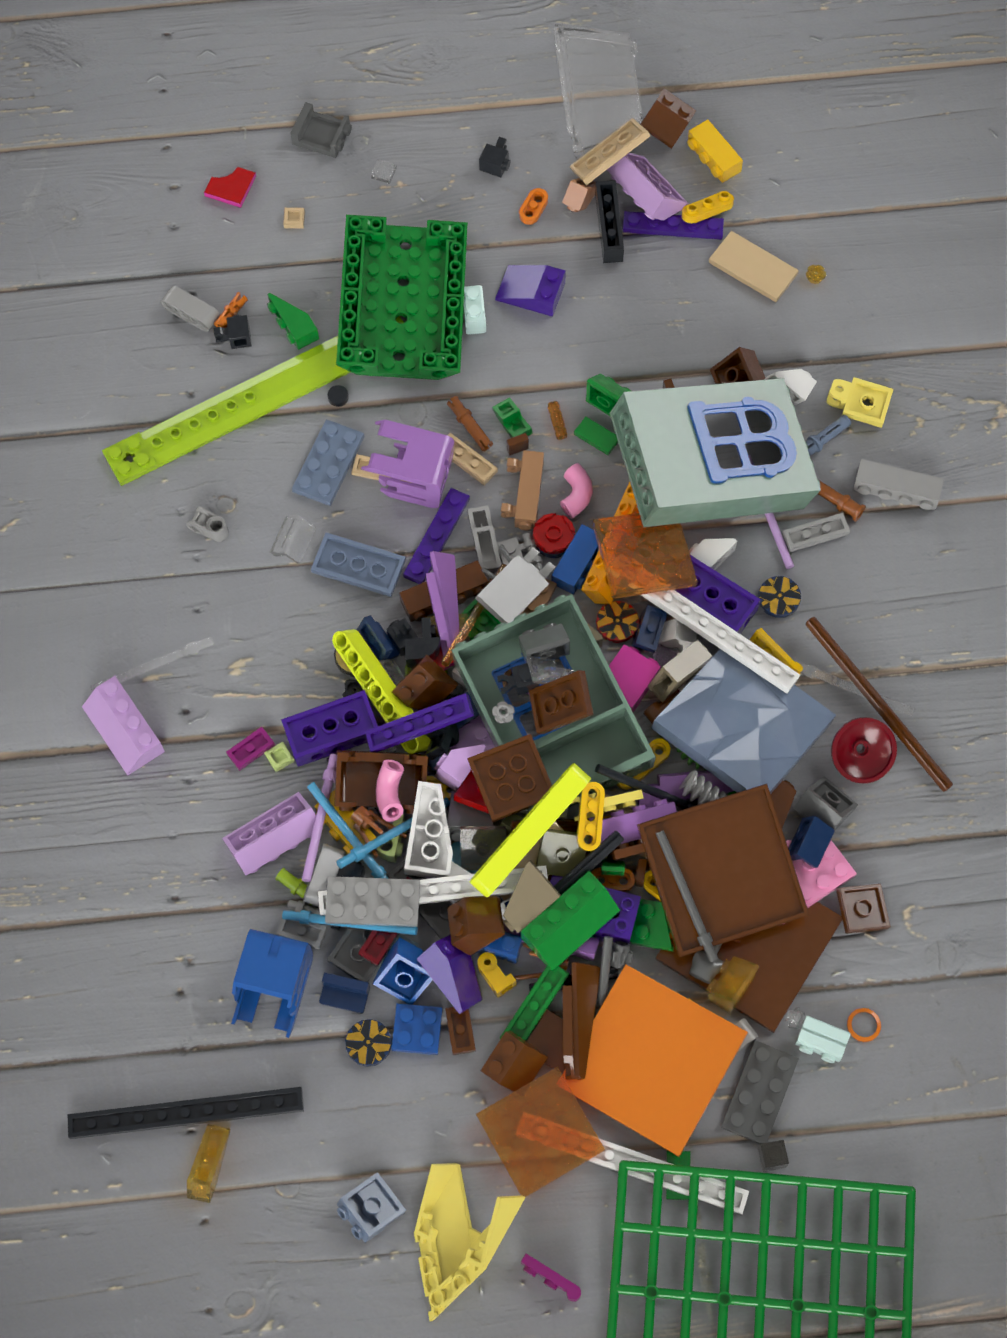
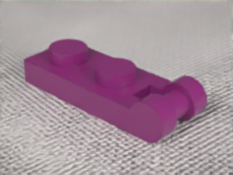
M525 1253L521 1260V1264L524 1266L523 1271L532 1277L538 1274L545 1279L543 1282L545 1285L555 1291L557 1287L566 1292L568 1300L572 1302L580 1299L581 1289L576 1284Z

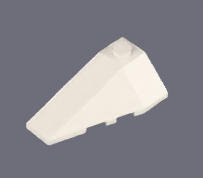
M418 781L404 874L425 878L449 877L453 851L441 784Z

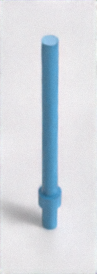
M315 782L307 786L309 791L353 848L363 846ZM367 853L363 861L372 871L371 875L374 878L389 879L382 865L379 866L370 853Z
M444 798L445 808L450 806V801L447 798ZM413 817L365 845L351 849L349 854L336 861L338 867L342 869L354 861L362 860L367 853L409 830Z
M284 910L282 914V919L299 921L300 924H326L325 915L312 914L311 911L301 910V912ZM326 924L417 935L418 927Z

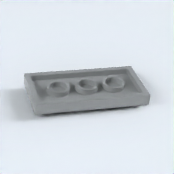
M328 876L325 923L418 927L420 880Z

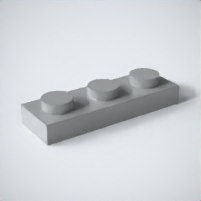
M843 513L783 530L782 535L789 552H793L849 535L850 529Z

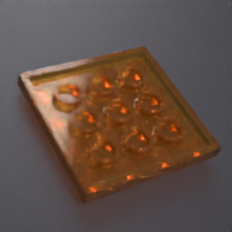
M639 513L593 519L592 524L613 599L697 585L698 581L681 523L643 527Z
M558 1067L476 1114L518 1192L525 1197L605 1151Z

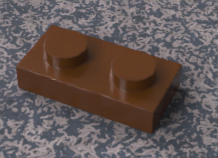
M454 1007L445 1008L453 1055L476 1052L469 1009L459 1014Z

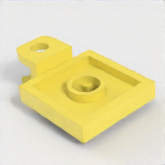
M853 377L852 383L835 379L829 390L826 403L832 407L842 409V415H846L850 419L882 428L893 389ZM869 399L873 405L866 406L862 401Z
M642 789L604 798L603 813L636 805V800L644 798ZM596 793L589 794V797L594 798ZM576 797L572 803L580 802V797ZM588 812L586 815L587 819L594 817L591 812ZM579 816L574 817V820L578 821Z

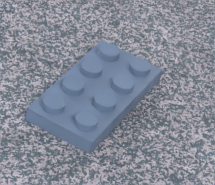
M326 419L292 487V492L331 506L365 437L364 433Z
M325 533L311 567V572L392 597L406 557Z

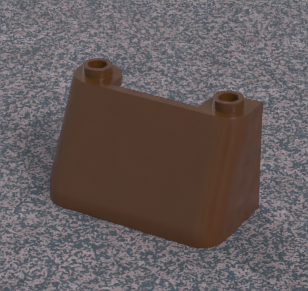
M337 750L334 806L339 807V811H352V807L357 806L378 807L376 802V783L379 771L384 760H394L404 767L398 788L399 801L403 809H406L407 814H413L418 781L427 782L428 756L425 754Z

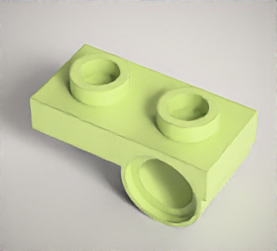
M404 814L398 820L393 821L392 825L396 827L405 821ZM398 835L386 842L392 845V848L388 851L381 850V846L376 848L378 855L384 860L396 863L397 856L401 857L403 851V843H400L402 836Z

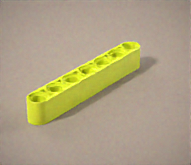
M355 629L334 633L332 641L335 649L363 690H365V693L385 722L389 723L414 713L412 708L407 707L392 693L396 685L361 634ZM425 734L401 743L407 753L414 754L427 751L431 739Z
M575 763L571 764L474 874L469 883L486 898L489 897L586 787L591 777Z

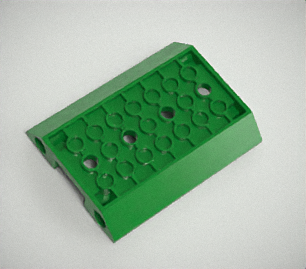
M346 214L337 366L356 375L441 380L460 373L468 222L427 220L426 228L387 225V217ZM408 243L411 245V248L404 250L400 245ZM405 279L409 284L407 286H400L398 281ZM404 316L407 321L401 324L396 321V318ZM401 353L405 358L402 361H397L393 356Z

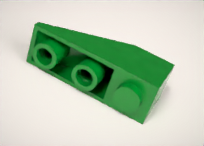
M271 293L267 294L269 300L267 303L268 309L271 314L275 313L278 317L276 318L277 323L281 329L286 330V337L291 345L294 344L300 350L319 340L318 329L308 313Z

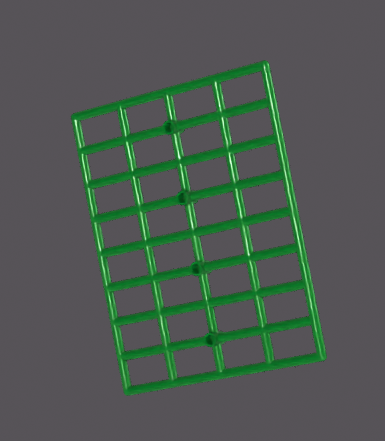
M622 1160L619 1162L606 1338H616L619 1294L644 1296L646 1298L643 1338H653L656 1298L682 1300L680 1338H690L692 1301L717 1303L719 1305L717 1338H727L728 1305L755 1307L754 1338H764L765 1308L790 1310L792 1312L791 1338H801V1316L803 1311L828 1314V1338L838 1337V1315L864 1317V1338H874L875 1319L877 1318L901 1320V1338H911L916 1189L913 1186ZM628 1170L654 1173L651 1224L624 1222ZM664 1174L690 1176L687 1228L660 1225ZM700 1177L726 1179L723 1231L696 1228ZM735 1180L762 1182L759 1234L733 1232ZM771 1183L798 1186L795 1237L769 1235ZM807 1187L834 1189L832 1241L805 1238ZM843 1190L870 1192L868 1244L841 1242ZM880 1193L906 1195L904 1247L878 1245ZM624 1232L650 1234L646 1287L620 1284ZM660 1235L686 1237L683 1290L657 1288L656 1286ZM696 1238L722 1241L719 1293L693 1291ZM732 1242L759 1244L756 1297L731 1295L729 1293ZM768 1245L795 1247L792 1300L766 1298ZM805 1248L831 1251L829 1304L802 1300ZM841 1252L868 1254L866 1306L864 1307L839 1305ZM877 1255L904 1257L902 1310L876 1307Z

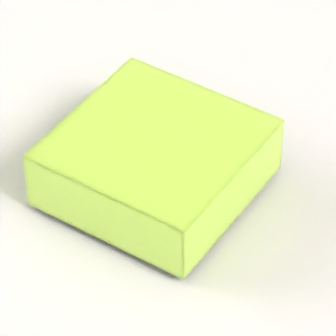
M284 742L264 752L275 772L295 761Z

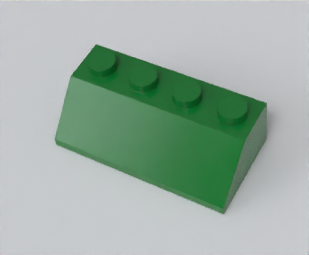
M600 373L587 380L586 402L610 416L611 410L623 392H630L631 390L618 385L614 379Z
M588 871L521 931V939L553 972L619 913L620 909L606 888Z

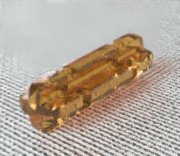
M557 401L549 402L548 410L556 438L558 440L566 439L567 430L564 426L565 423L559 403Z

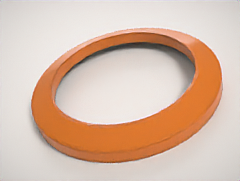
M859 1008L848 1017L847 1029L854 1039L861 1042H869L879 1035L881 1021L874 1011L867 1008ZM865 1012L875 1018L877 1028L873 1035L861 1037L854 1032L852 1019L856 1014Z

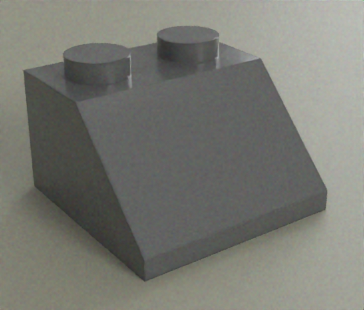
M551 623L544 626L541 630H528L519 636V645L525 663L534 662V665L570 654V640L562 623L558 625Z
M822 777L805 791L793 808L798 811L802 818L816 816L836 830L856 809L858 804L826 777Z

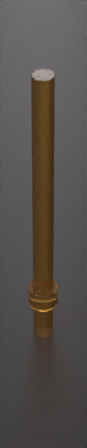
M501 564L495 576H497L507 565ZM479 602L442 659L441 664L448 667L453 660L452 649H454L456 644L466 639L485 607Z

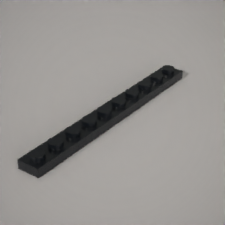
M302 1087L67 1114L68 1138L78 1139L304 1112Z

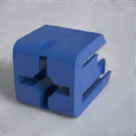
M253 929L249 930L233 981L232 994L237 1006L231 1024L235 1025L237 1019L252 1023L260 995L263 993L283 998L274 1028L287 1031L286 1037H290L313 961V951L309 943Z

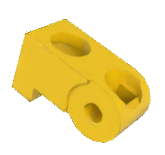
M485 952L479 956L477 960L479 972L497 998L517 986L516 979L511 973L505 976L501 971L494 954Z

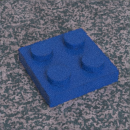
M397 1003L392 1051L438 1055L443 1008Z

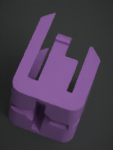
M389 420L376 421L375 424L380 425L377 435L407 442L408 444L394 443V447L399 449L397 458L372 453L368 466L361 467V470L380 474L379 483L385 487L388 485L387 489L381 487L380 491L388 497L429 508H438L453 460L454 439L444 434Z

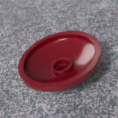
M870 717L855 718L845 723L837 731L831 746V757L837 771L846 779L862 784L871 783L884 777L892 768L897 755L896 739L890 728L883 722ZM859 744L863 746L861 751H857Z

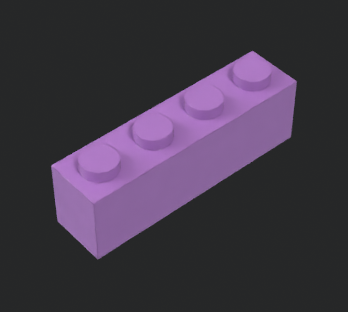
M667 799L653 802L654 806L646 808L645 804L632 807V812L624 814V810L611 812V817L605 818L602 821L601 842L614 831H618L623 836L624 841L621 844L641 839L637 824L677 812L675 803H667ZM589 836L588 844L592 841L591 836Z

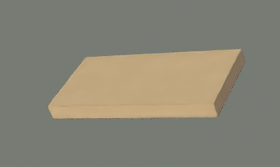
M632 118L570 165V168L585 185H588L648 139L650 134Z
M733 231L727 235L709 258L710 264L774 302L779 300L799 272L796 268Z

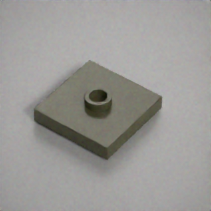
M548 829L541 838L536 867L546 866L547 874L564 877L586 855V851L577 844V833ZM586 835L584 838V841L587 844L589 841V835Z

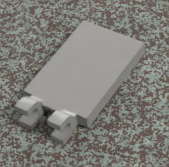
M534 547L523 559L517 554L475 598L501 623L506 622L508 624L514 621V618L520 615L549 584L545 579L555 569V566L548 562L539 571L532 564L540 553Z

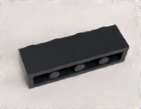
M616 180L596 182L595 199L603 264L623 262L624 244Z

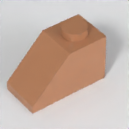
M579 178L571 180L562 203L574 212L586 209L595 196L596 182L591 181L588 185H585Z

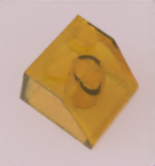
M735 956L730 962L726 960L720 968L719 972L722 973L718 980L713 979L707 988L709 992L707 999L731 1014L755 978L760 966Z

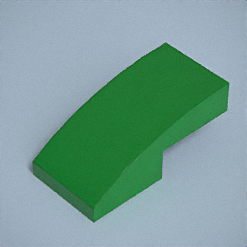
M510 397L492 407L500 423L511 438L524 433L527 436L533 434L532 428L521 416L520 409Z
M601 861V875L624 876V861Z

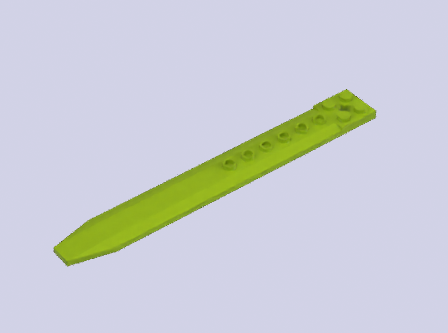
M400 316L396 318L398 323H404ZM338 336L162 423L103 449V455L119 484L123 486L351 373L336 365ZM127 456H135L133 457V462L125 461Z

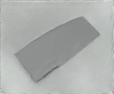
M489 506L467 509L476 555L481 568L488 570L501 567Z

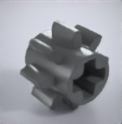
M623 941L613 942L610 966L623 969L625 964L632 963L634 951L630 950V944Z

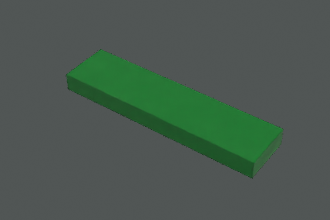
M546 966L500 1036V1039L506 1031H512L527 1041L570 973L560 966L552 972Z

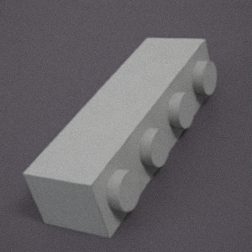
M861 459L853 490L863 495H875L884 500H896L905 505H917L925 510H936L944 479Z

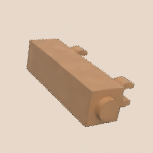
M523 450L522 460L508 458L507 472H520L516 506L502 503L501 517H515V528L528 531L535 527L543 475L544 452Z

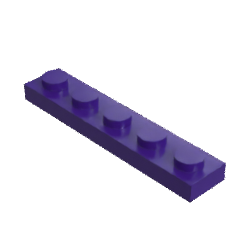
M624 211L623 233L722 240L724 218L710 217L697 223H687L682 219V215H672L665 220H652L644 212Z
M450 488L404 571V578L417 584L425 582L426 573H430L432 569L430 552L442 551L470 500L469 495Z
M465 693L365 731L370 752L377 753L465 720L474 716L469 695Z

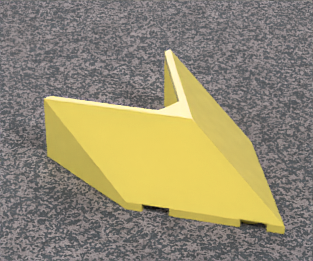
M457 1163L431 1164L414 1231L415 1242H419L421 1257L418 1259L425 1297H429L430 1302L429 1321L435 1320L486 1270L526 1198L523 1195L497 1197L490 1225L482 1233L473 1229L461 1167Z

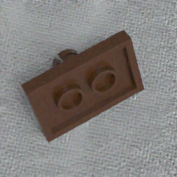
M578 670L529 690L537 734H545L594 715L585 671Z

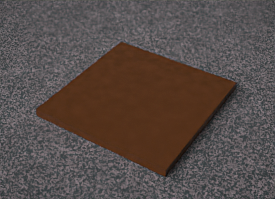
M767 784L637 824L679 957L704 950V947L699 944L697 939L699 935L656 837V833L663 830L707 933L710 932L712 936L713 946L810 915Z
M816 902L808 908L810 914L808 916L744 936L740 944L732 940L722 943L717 956L724 961V964L711 984H707L689 974L696 952L679 957L673 938H671V942L674 946V951L660 950L655 960L774 1033L840 925L842 916Z

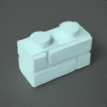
M465 286L463 309L466 334L485 333L486 317L482 286Z
M806 1016L795 1045L800 1046L799 1050L806 1054L815 1052L822 1055L821 1059L826 1062H840L851 1033Z

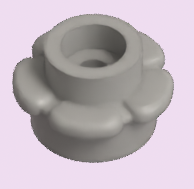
M499 702L492 710V714L498 723H508L514 717V707L511 704L508 705L507 702Z

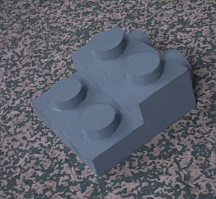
M378 1172L341 1197L337 1203L339 1207L337 1212L341 1219L344 1221L348 1219L353 1226L351 1231L355 1238L358 1240L362 1239L365 1243L406 1212V1209Z

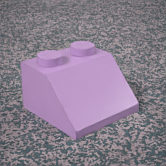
M482 744L453 749L448 755L444 753L434 768L437 771L434 777L452 790L457 791L471 771L467 758L482 753L486 746Z

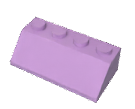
M628 153L607 169L612 175V180H616V183L623 187L622 190L634 199L633 202L643 208L644 214L652 220H665L689 204L644 156Z
M116 676L97 686L83 704L82 708L127 775L165 752L160 741Z
M297 792L222 839L244 874L248 875L257 872L261 866L269 861L276 860L287 850L296 848L303 840L311 838L316 815L307 801Z

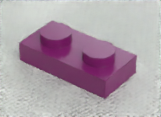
M260 727L226 751V754L240 771L262 756L264 752L274 747L275 743L263 727Z

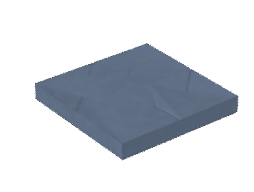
M720 649L657 716L651 729L738 793L767 784L771 794L832 724L836 714L796 685L791 688L788 694Z

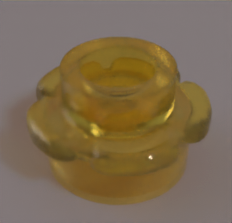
M811 265L807 268L806 276L809 282L818 284L826 277V272L821 265Z

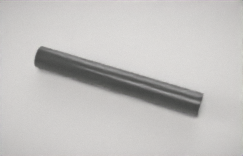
M604 936L597 998V1005L602 1006L607 998L613 937Z

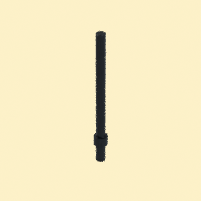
M597 764L595 767L596 773L637 790L642 789V792L661 800L667 799V802H674L682 810L697 805L695 801L690 802V799L684 800L601 764Z

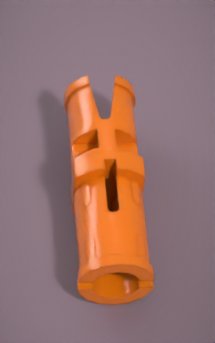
M237 292L229 305L224 307V311L214 322L215 327L226 328L227 318L237 315L239 310L248 301L247 297L244 295L241 298L240 292Z

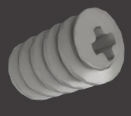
M696 770L691 771L679 787V789H684L683 797L689 793L691 794L690 802L698 799L697 805L726 796L724 791L719 793L717 786L712 787V782H705L704 776L697 777L698 772Z

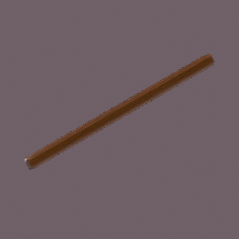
M810 618L806 622L807 628L943 792L950 789L953 783L817 618Z

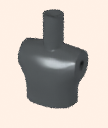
M722 944L713 946L716 954L718 953ZM698 951L693 957L689 974L707 984H711L714 977L719 974L724 961L718 958L710 962L705 951Z

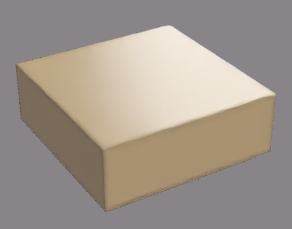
M285 207L284 228L304 229L305 209Z

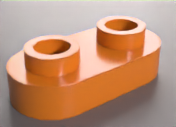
M535 188L528 194L519 210V218L522 223L531 225L540 218L548 204V193L544 189Z
M601 867L591 872L597 879L603 878L605 880L602 884L604 887L622 892H628L634 887L635 876L629 869L625 868L624 876L601 875ZM624 878L628 883L622 885L619 880Z

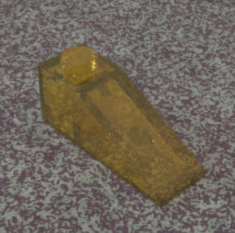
M207 1125L187 1179V1198L207 1203L211 1202L225 1155L230 1128Z

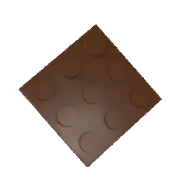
M531 734L467 758L492 822L535 806L552 787Z

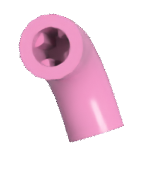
M579 463L569 467L563 476L571 485L572 492L560 501V506L570 519L579 515L589 505L593 494L592 481L586 470Z
M384 760L376 783V802L382 818L388 822L398 820L403 814V807L398 798V788L404 767L394 760Z

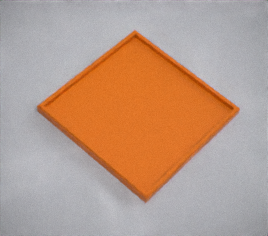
M625 964L593 1020L585 1079L566 1080L565 1069L556 1086L680 1157L748 1032Z

